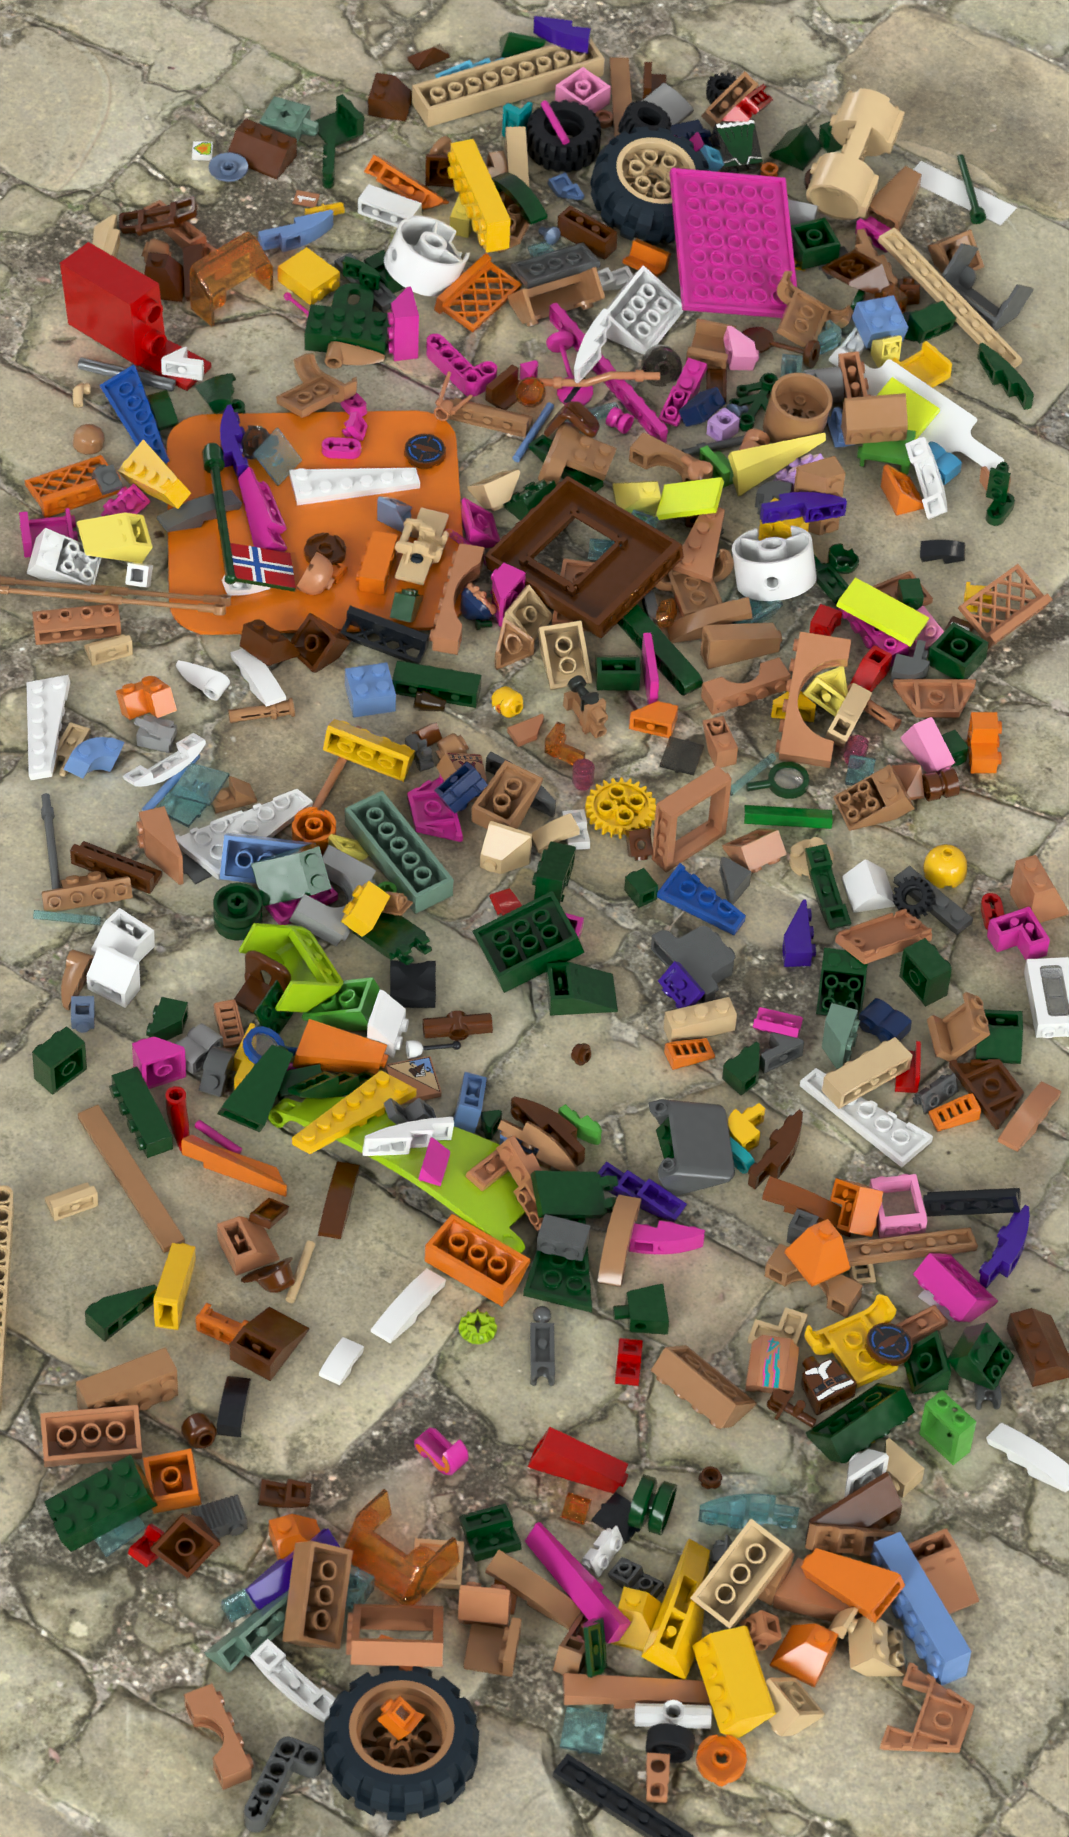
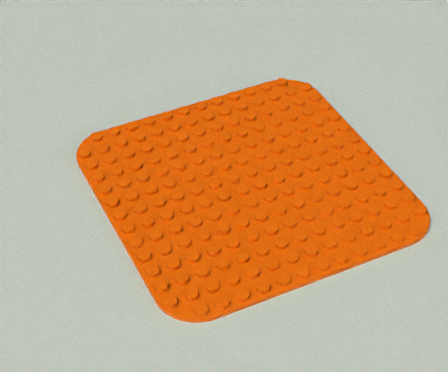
M367 411L366 415L362 416L368 427L364 439L359 441L361 443L360 456L355 459L328 458L322 454V441L329 437L353 438V436L345 437L342 433V429H346L344 422L349 420L350 417L347 412H312L306 417H300L295 413L238 414L240 419L239 426H243L245 431L242 456L247 458L248 466L253 469L257 481L262 482L264 480L269 486L287 528L280 535L287 546V550L284 552L291 554L295 586L298 585L310 564L304 556V546L306 541L315 534L329 533L331 536H339L344 541L346 556L342 564L348 565V571L337 583L333 582L329 590L325 588L317 595H309L298 589L288 591L270 588L253 594L231 596V605L226 606L225 615H214L213 613L198 612V610L170 608L174 619L184 628L200 635L242 634L243 624L258 619L264 621L268 626L280 633H296L308 614L312 613L341 632L346 622L347 610L349 606H353L417 631L435 629V614L440 613V610H438L441 597L444 598L445 596L443 594L444 583L449 582V579H447L449 566L453 567V552L458 551L459 547L454 538L448 537L438 563H434L430 567L424 585L395 578L403 556L399 552L396 553L384 595L359 591V582L356 581V574L358 569H362V554L367 552L365 550L367 538H371L373 530L398 534V541L402 535V532L377 520V500L379 496L395 498L412 506L411 519H417L421 507L446 513L449 515L444 531L447 530L449 534L456 531L459 536L463 537L457 440L451 425L447 421H441L434 414L425 411ZM223 414L192 416L178 423L168 436L167 454L170 461L167 462V466L191 492L184 503L213 493L211 473L206 472L204 469L202 451L205 445L209 443H216L220 446V425ZM419 434H432L439 437L446 447L445 459L438 466L436 464L429 469L412 466L404 455L406 442L411 437ZM233 466L224 467L220 472L222 490H232L242 502L240 509L226 511L230 543L254 547L239 480H237ZM299 468H416L420 489L297 505L289 470ZM168 504V510L174 508ZM217 519L205 520L199 528L168 532L169 593L204 596V594L218 596L227 594L222 583L225 570ZM409 537L408 542L414 543L418 538ZM410 588L418 590V594L423 595V600L414 622L390 618L395 592ZM461 593L454 604L458 618L462 614L460 610ZM169 598V602L195 605H198L199 603L212 604L196 600ZM350 625L347 632H360L358 627Z

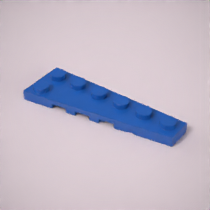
M133 364L99 386L135 445L138 446L144 439L166 464L170 460L140 375Z

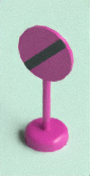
M569 331L553 333L547 338L546 345L552 352H561L568 375L564 379H575L566 351L574 344L573 334ZM593 386L562 387V389H557V396L564 405L571 401H578L586 405L592 399Z

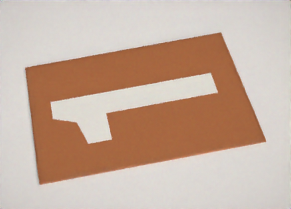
M297 190L292 204L316 207L320 194Z

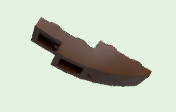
M513 1097L511 1099L510 1112L516 1121H520L524 1126L527 1121H530L546 1131L561 1144L577 1166L585 1161V1147L577 1141V1128L550 1108L534 1101L520 1097Z
M799 1109L794 1115H789L783 1126L779 1130L775 1129L769 1138L770 1148L766 1150L762 1159L758 1163L752 1164L748 1170V1185L756 1189L769 1175L778 1179L789 1166L799 1144L803 1111Z

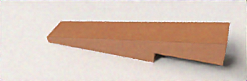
M159 200L144 209L149 210L166 206V204ZM170 213L150 218L154 222L167 220L170 217ZM188 221L180 223V226L170 229L168 227L162 229L182 249L202 244L204 247L205 272L215 281L232 273L230 260L206 241V235Z
M563 1673L564 1705L613 1704L614 1709L635 1708V1703L665 1704L669 1700H678L683 1705H711L704 1681L608 1675H597L590 1678L587 1677V1674Z

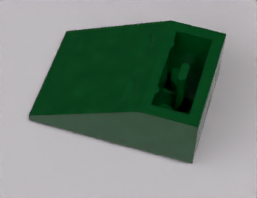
M824 948L816 1014L827 1016L831 1003L858 1010L857 1020H859V1014L862 1012L868 963L864 965L846 950Z
M571 962L546 964V987L550 1016L618 1012L612 973Z

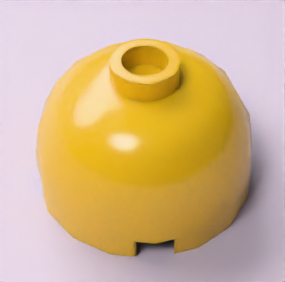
M942 844L936 846L928 852L924 860L923 870L925 879L938 888H944L945 886H952L954 888L959 886L967 875V859L964 853L953 845Z

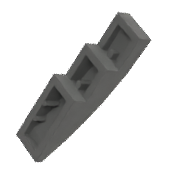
M232 490L223 491L225 511L240 509L242 502ZM214 494L185 502L179 509L174 507L158 515L156 519L167 532L199 528L202 526L203 521L217 519Z
M490 751L486 757V771L495 775L506 759ZM541 785L530 807L554 817L556 800Z

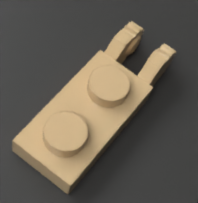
M69 723L59 740L53 772L60 760L63 761V765L60 768V776L65 777L68 771L63 769L72 751L88 739L91 734L90 728Z

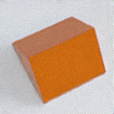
M887 464L884 465L881 488L896 516L924 509L923 499L911 477Z

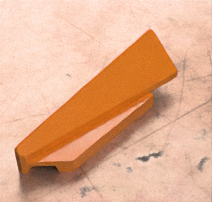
M373 154L364 171L377 177L376 181L398 195L422 203L423 210L449 203L448 200L377 155Z
M192 1134L182 1139V1155L203 1162V1168L286 1197L287 1185L283 1182L277 1167L212 1145Z

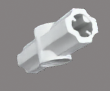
M669 1700L665 1704L635 1703L634 1724L639 1727H651L656 1724L669 1723L685 1728L711 1729V1705H683L678 1700ZM669 1714H675V1715H677L678 1717L672 1718V1717H669L668 1715H669Z

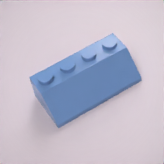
M226 833L223 842L220 879L256 884L250 863L311 844V842Z

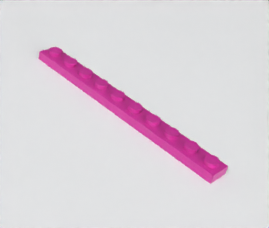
M557 302L549 306L550 322L558 331H569L573 334L574 344L572 347L578 352L586 334L579 329L577 323L571 320L565 309H562ZM602 354V358L592 368L597 375L616 371L611 362ZM618 379L604 382L650 436L667 443L668 428L666 424L657 418L655 412L650 410L643 398L635 393L630 384L625 380Z

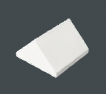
M865 859L842 876L853 913L895 907L894 899L892 898L893 892L885 869Z

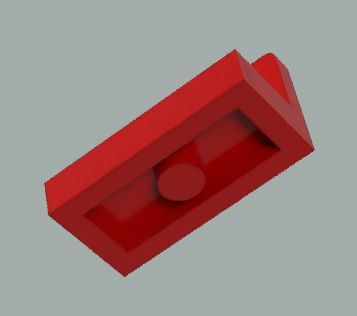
M916 1041L915 1051L908 1050L912 1054L910 1069L895 1077V1092H918L921 1041Z

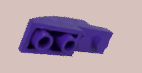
M227 405L221 419L220 447L223 451L224 467L233 466L238 480L239 476L249 467L247 458L242 456L245 431L243 426H239L238 412H234L232 405Z
M817 492L779 494L778 501L761 504L760 520L762 524L803 517L804 522L808 523L845 516L847 500L836 495Z
M1024 1205L1020 1212L1013 1213L1007 1227L1004 1225L997 1234V1238H999L998 1245L992 1254V1259L989 1262L985 1261L979 1269L981 1274L979 1283L986 1289L999 1273L1008 1278L1017 1265L1023 1252L1028 1232L1029 1206Z

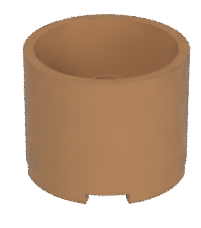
M790 373L779 378L773 385L763 420V430L769 436L770 442L777 443L824 433L833 402L829 388L820 379L805 373Z

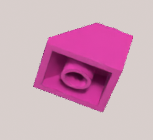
M504 562L491 575L492 588L490 591L492 603L497 607L495 616L500 627H502L505 611L525 588L526 573Z
M154 1036L132 1043L133 1068L138 1067L148 1089L186 1077V1059L183 1046Z

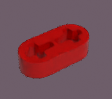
M987 893L981 900V913L987 930L992 917L996 918L1005 915L1002 900L995 893ZM988 902H992V905H994V909H991L990 903Z

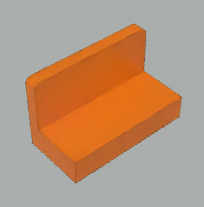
M636 238L633 240L630 255L625 257L622 263L637 270L644 265L652 274L659 277L667 271L671 253Z

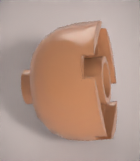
M316 552L296 589L309 595L320 594L325 588L329 590L335 580L332 578L334 570L329 559Z

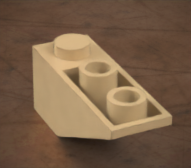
M853 683L824 738L832 740L834 744L844 748L872 692Z

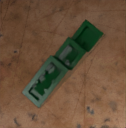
M980 343L977 358L993 386L1001 384L1009 398L1016 396L1024 410L1031 409L1034 393L1023 377L1000 354L986 344Z
M542 434L528 444V447L544 463L553 440ZM566 465L561 475L563 480L569 476L594 492H597L604 486L603 480Z
M324 1071L287 1089L289 1093L300 1098L322 1099L341 1097L352 1093L375 1074L364 1071L354 1075L344 1071L333 1075Z

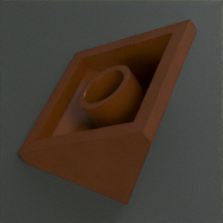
M182 1513L153 1544L150 1550L186 1578H189L216 1550L221 1542L201 1517Z

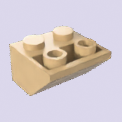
M864 1616L857 1619L859 1621L852 1634L848 1632L850 1668L866 1677L904 1676L905 1657L902 1630L880 1618L876 1623H873Z

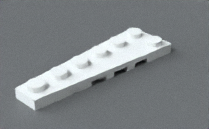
M299 468L289 470L297 505L420 489L416 468Z
M68 675L27 682L28 767L30 780L52 777L57 755L56 750L59 744L58 736L59 731L62 729L61 720L65 713L64 705L65 700L68 698L70 687Z
M817 1068L800 1081L802 1089L901 1168L932 1142L933 1136L910 1122L905 1123L897 1118L896 1114L891 1111L886 1112L882 1110L872 1100L867 1101L859 1097L838 1109L822 1092L826 1074Z

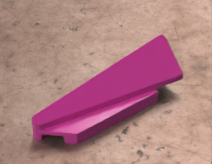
M248 467L239 476L238 480L253 545L258 548L284 552L287 550V546L280 534L287 528L269 486L264 480L258 482L253 469Z

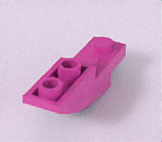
M691 358L687 359L676 385L672 387L658 417L661 422L676 427L682 422L679 410L698 394L700 383L707 370V363Z
M659 1220L657 1228L647 1224L634 1223L629 1251L642 1254H675L692 1251L703 1247L705 1230L695 1226L679 1225L671 1221Z

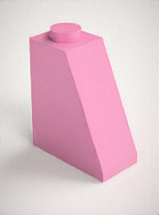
M932 717L914 724L900 737L926 773L937 772L939 774L941 770L949 769L955 764Z

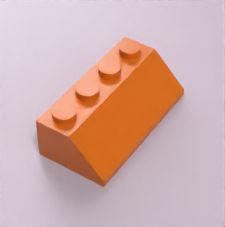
M451 1214L425 1245V1262L502 1307L516 1292L530 1263L528 1257L454 1214Z

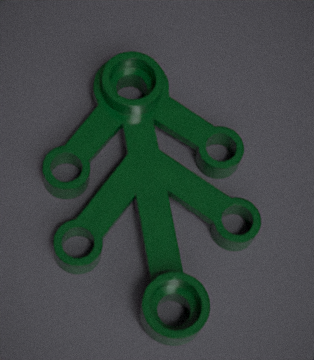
M765 373L759 382L739 385L736 390V395L739 398L730 399L729 404H735L740 407L753 403L748 413H743L739 416V428L742 431L747 432L754 428L755 416L761 406L766 412L769 402L767 395L768 393L771 394L773 385L778 380L775 374ZM760 390L759 393L748 396L749 392Z

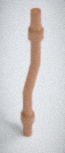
M636 370V372L609 371L582 379L579 384L575 382V379H562V376H554V378H537V386H550L553 389L589 387L611 379L644 382V380H660V372H644V370Z

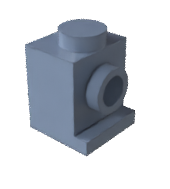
M71 996L72 1029H76L81 1033L88 1032L89 1029H95L94 996Z

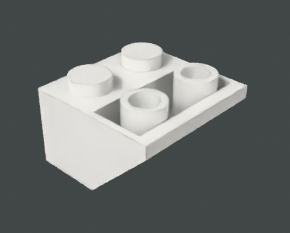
M119 908L104 922L91 948V952L95 954L101 943L107 947H113L118 952L131 956L139 962L155 947L154 930Z
M100 943L87 973V989L126 1008L140 991L139 962L131 956L118 952L113 947H107Z

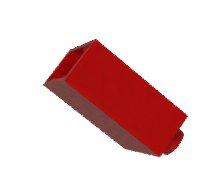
M87 242L60 262L67 319L70 326L137 366L149 357L159 355L164 350L167 337L164 331L163 306L161 304L158 282L90 242Z

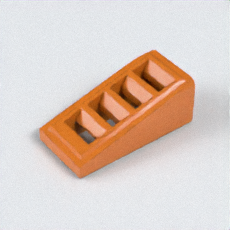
M707 1038L665 1043L664 1053L672 1070L715 1058ZM704 1046L706 1052L702 1053L700 1047Z
M971 1093L930 1110L928 1115L938 1132L979 1120L981 1108L974 1094ZM939 1115H943L944 1122L941 1121Z

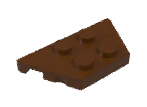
M976 1059L971 1060L970 1063H957V1060L949 1062V1068L955 1073V1076L969 1094H974L986 1118L995 1130L999 1129L1023 1098L1024 1091L1000 1059H988L986 1061Z

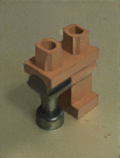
M581 675L574 676L568 682V687L571 691L564 693L563 706L567 711L572 709L575 712L584 734L591 732L594 738L601 737L607 731L604 723L608 720V715L605 712L606 701L604 698L599 700L597 692L590 693L585 688L586 681Z

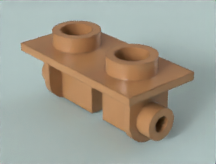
M388 891L387 894L390 895V898L382 913L402 916L413 904V901H408L403 893Z

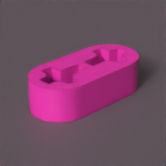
M358 393L340 402L341 407L349 415L356 411L361 416L367 413L366 402Z
M329 437L322 441V454L328 458L355 459L361 454V443L353 438Z

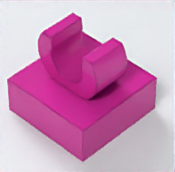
M358 411L352 412L349 420L344 422L346 429H342V433L345 437L353 436L354 439L361 441L364 439L368 425Z

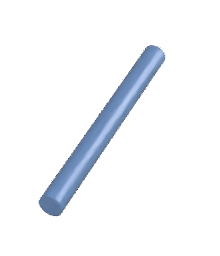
M551 402L546 404L512 457L515 462H520L529 448L528 444L534 440L554 408Z
M198 754L182 771L169 778L142 810L154 809L196 763L200 755Z

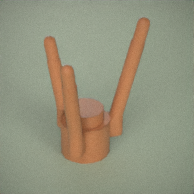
M450 371L447 372L440 395L435 402L437 407L434 409V415L441 421H446L450 415H455L457 410L473 397L472 395L467 396L455 407L450 400H443L451 376Z

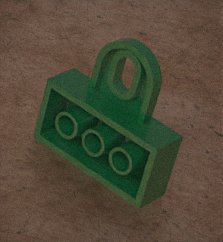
M358 283L345 284L335 291L331 307L310 305L305 328V350L326 353L329 343L338 341L384 354L386 357L387 342L389 341L387 328L391 327L388 322V313L373 311L374 294L367 286ZM351 295L360 296L359 303L355 305L349 304L348 299Z

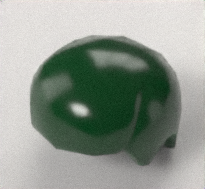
M838 543L833 544L829 548L827 562L838 573L849 574L854 572L859 566V556L854 553L852 548L845 550L843 544Z

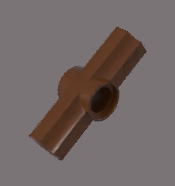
M452 1011L446 1017L424 1018L422 1020L425 1039L449 1037L451 1040L461 1041L469 1035L493 1033L491 1013L466 1015L463 1011Z

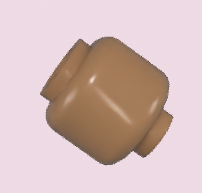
M153 238L149 242L146 241L141 256L144 257V262L146 263L149 252L169 254L170 256L172 252L169 251L168 243Z
M452 733L437 742L439 750L435 751L439 760H441L446 752L467 754L469 748L462 735L457 736V734Z

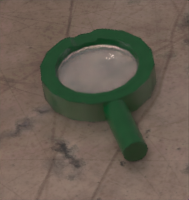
M781 762L771 768L767 780L746 783L747 791L770 788L778 797L794 799L802 796L809 787V774L800 764Z

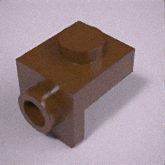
M904 276L903 279H898L899 303L919 304L920 284L912 276Z

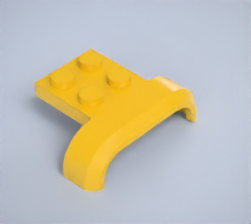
M878 1294L873 1304L867 1309L818 1331H812L810 1325L806 1328L805 1339L816 1355L833 1353L844 1371L857 1383L856 1389L898 1370V1366H890L891 1364L888 1363L881 1364L871 1358L865 1346L869 1330L874 1325L890 1323L896 1314V1308L888 1296Z

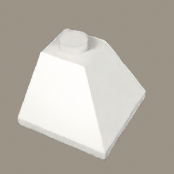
M871 1449L853 1455L849 1460L844 1498L885 1473L889 1456L886 1453Z

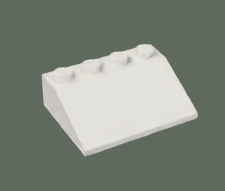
M643 265L606 308L611 311V326L606 330V337L640 354L649 356L683 313L681 299Z

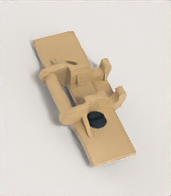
M421 507L417 519H405L402 535L395 544V550L403 554L395 574L396 579L424 585L432 564L439 562L449 537V533L444 531L449 518L448 514ZM410 534L411 537L418 538L417 541H414V543L408 542Z

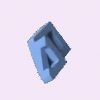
M566 172L548 179V185L557 197L574 200L584 199L583 192L577 183L573 184Z

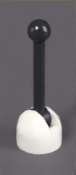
M416 1040L406 1041V1055L408 1059L419 1057L425 1050L446 1048L458 1050L461 1048L459 1041H454L451 1044L423 1046Z

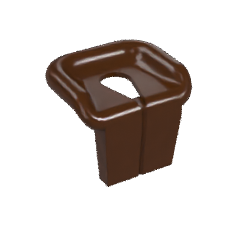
M571 401L567 402L549 422L543 434L548 438L568 419L584 435L594 438L600 429V424L596 417L581 402Z
M255 950L248 951L245 954L246 982L234 998L237 1005L254 1014V1011L276 980L279 981L283 991L286 990L291 981L290 972L283 964ZM261 970L266 971L271 976L269 985L265 983Z

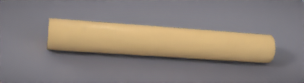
M307 1241L294 1274L295 1283L290 1286L286 1296V1301L289 1303H294L315 1247L313 1241Z

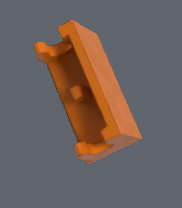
M206 1303L196 1316V1331L230 1345L238 1332L249 1321L244 1320L242 1323H239L213 1311L210 1308L211 1304Z

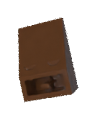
M268 1307L243 1326L230 1343V1360L271 1381L307 1334L309 1327Z

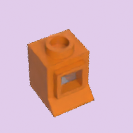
M399 1696L394 1700L389 1698L382 1705L380 1710L383 1712L377 1720L393 1736L401 1740L413 1731L425 1715L416 1712Z

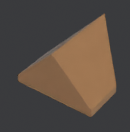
M505 617L503 618L495 652L496 670L534 655L535 640Z

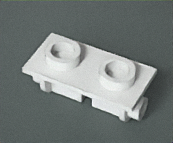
M617 1526L613 1530L610 1528L603 1530L593 1544L598 1550L590 1548L581 1560V1565L587 1571L593 1569L596 1578H599L603 1571L607 1569L611 1560L624 1544Z

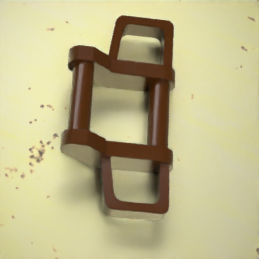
M194 196L179 201L170 202V205L120 213L119 228L122 234L137 233L138 236L168 227L170 229L180 226V223L197 216V201ZM192 205L190 211L180 214L179 209ZM170 213V217L167 220L147 224V218ZM138 219V224L125 226V221Z

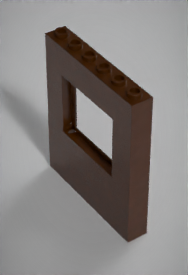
M569 476L562 482H559L548 495H545L536 507L532 508L521 521L515 524L511 531L504 535L484 555L487 569L492 572L498 569L503 562L526 572L525 587L530 585L545 605L573 622L581 621L584 629L600 639L684 558L681 543ZM576 518L615 543L572 583L534 560V558Z

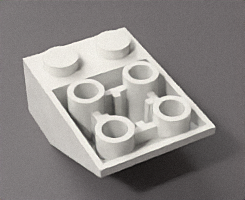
M45 528L36 537L26 574L46 582L90 586L95 584L101 557L85 555L81 542Z

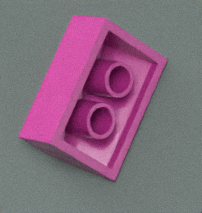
M410 286L391 303V312L388 313V322L391 327L387 328L388 338L390 339L387 342L388 353H392L394 361L418 359L419 313L412 287Z
M929 1253L913 1273L918 1279L917 1283L923 1289L930 1291L934 1295L933 1299L939 1305L945 1306L950 1311L949 1315L957 1322H972L998 1302L951 1254Z

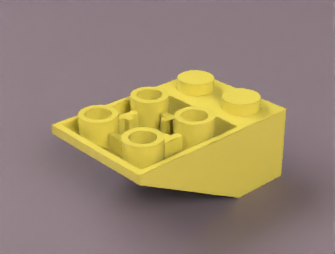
M119 513L77 522L85 555L142 564L153 548L144 515Z

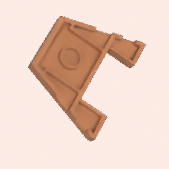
M910 1662L902 1686L926 1693L923 1706L913 1733L887 1725L880 1749L959 1753L975 1706L950 1688L946 1689L938 1684L934 1677L930 1674H924L918 1670L917 1665Z

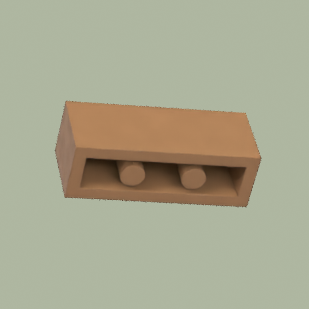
M744 71L704 111L701 117L715 130L717 124H721L723 122L722 119L748 94L754 91L758 84Z

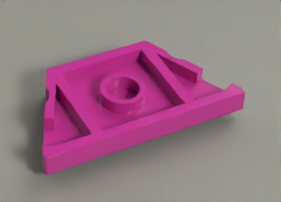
M441 774L434 781L428 780L419 788H414L407 793L415 832L463 842V834L457 813L454 814L434 791L444 782Z

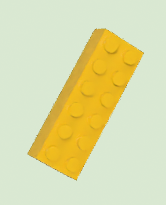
M474 139L451 143L450 152H448L450 166L447 168L450 179L453 178L454 189L456 192H459L460 202L466 207L467 218L472 220V228L478 234L480 246L483 245L486 253L508 249L510 242V217Z

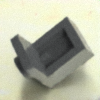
M113 464L108 466L100 465L93 471L92 480H96L102 495L122 489L123 485Z

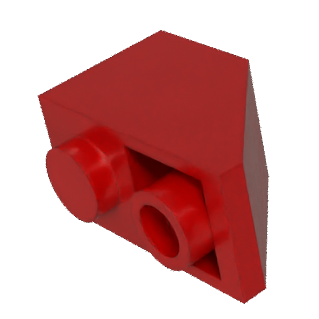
M874 645L862 658L851 683H855L872 692L890 672L892 654Z

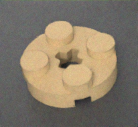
M813 837L812 839L799 841L791 847L789 864L797 875L802 877L803 874L809 876L810 879L805 848L825 844L823 840L819 837ZM827 845L833 863L834 854L831 848Z

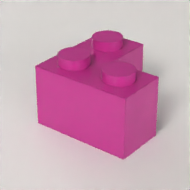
M1030 907L990 919L987 937L996 952L1017 946L1025 960L1047 956L1050 939Z

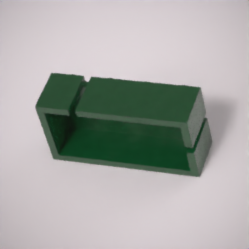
M131 1454L112 1464V1470L106 1467L44 1501L60 1541L70 1552L158 1506L141 1465Z

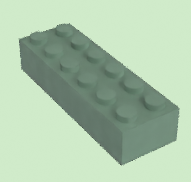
M383 791L345 808V826L389 882L396 885L397 892L403 893L408 901H413L410 908L415 914L453 896L454 879Z

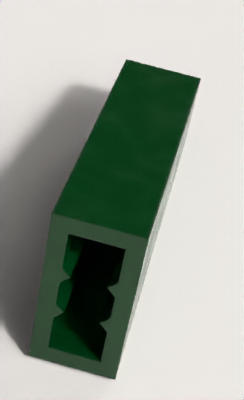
M272 1044L223 1103L217 1114L260 1133L266 1124L293 1053L289 1052L284 1046Z

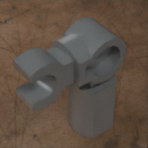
M418 734L407 736L405 738V745L415 750L414 760L418 770L421 772L433 768L432 749L427 747V740H421Z

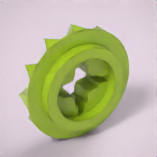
M478 1309L472 1313L468 1311L464 1317H461L459 1323L460 1335L464 1340L472 1344L489 1342L497 1331L495 1318L491 1317L487 1311L483 1313ZM477 1321H479L481 1325L479 1333H477V1329L475 1327V1323Z

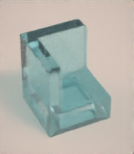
M850 755L845 784L853 786L874 774L876 759Z

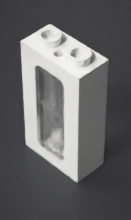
M1069 957L1027 959L1024 976L1036 1038L1069 1037Z

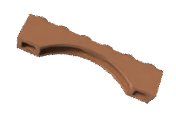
M460 543L458 551L453 552L452 563L454 565L453 567L449 566L447 575L449 582H445L443 587V594L445 596L440 598L438 607L440 613H436L434 619V626L436 627L431 629L429 641L433 642L432 651L458 655L462 641V624L456 615L454 604L462 590L469 583L480 577L484 563L485 547Z

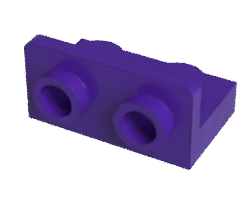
M676 961L672 963L658 980L663 987L662 991L668 997L674 999L676 1002L675 1006L678 1009L696 1005L705 994V991L685 968Z

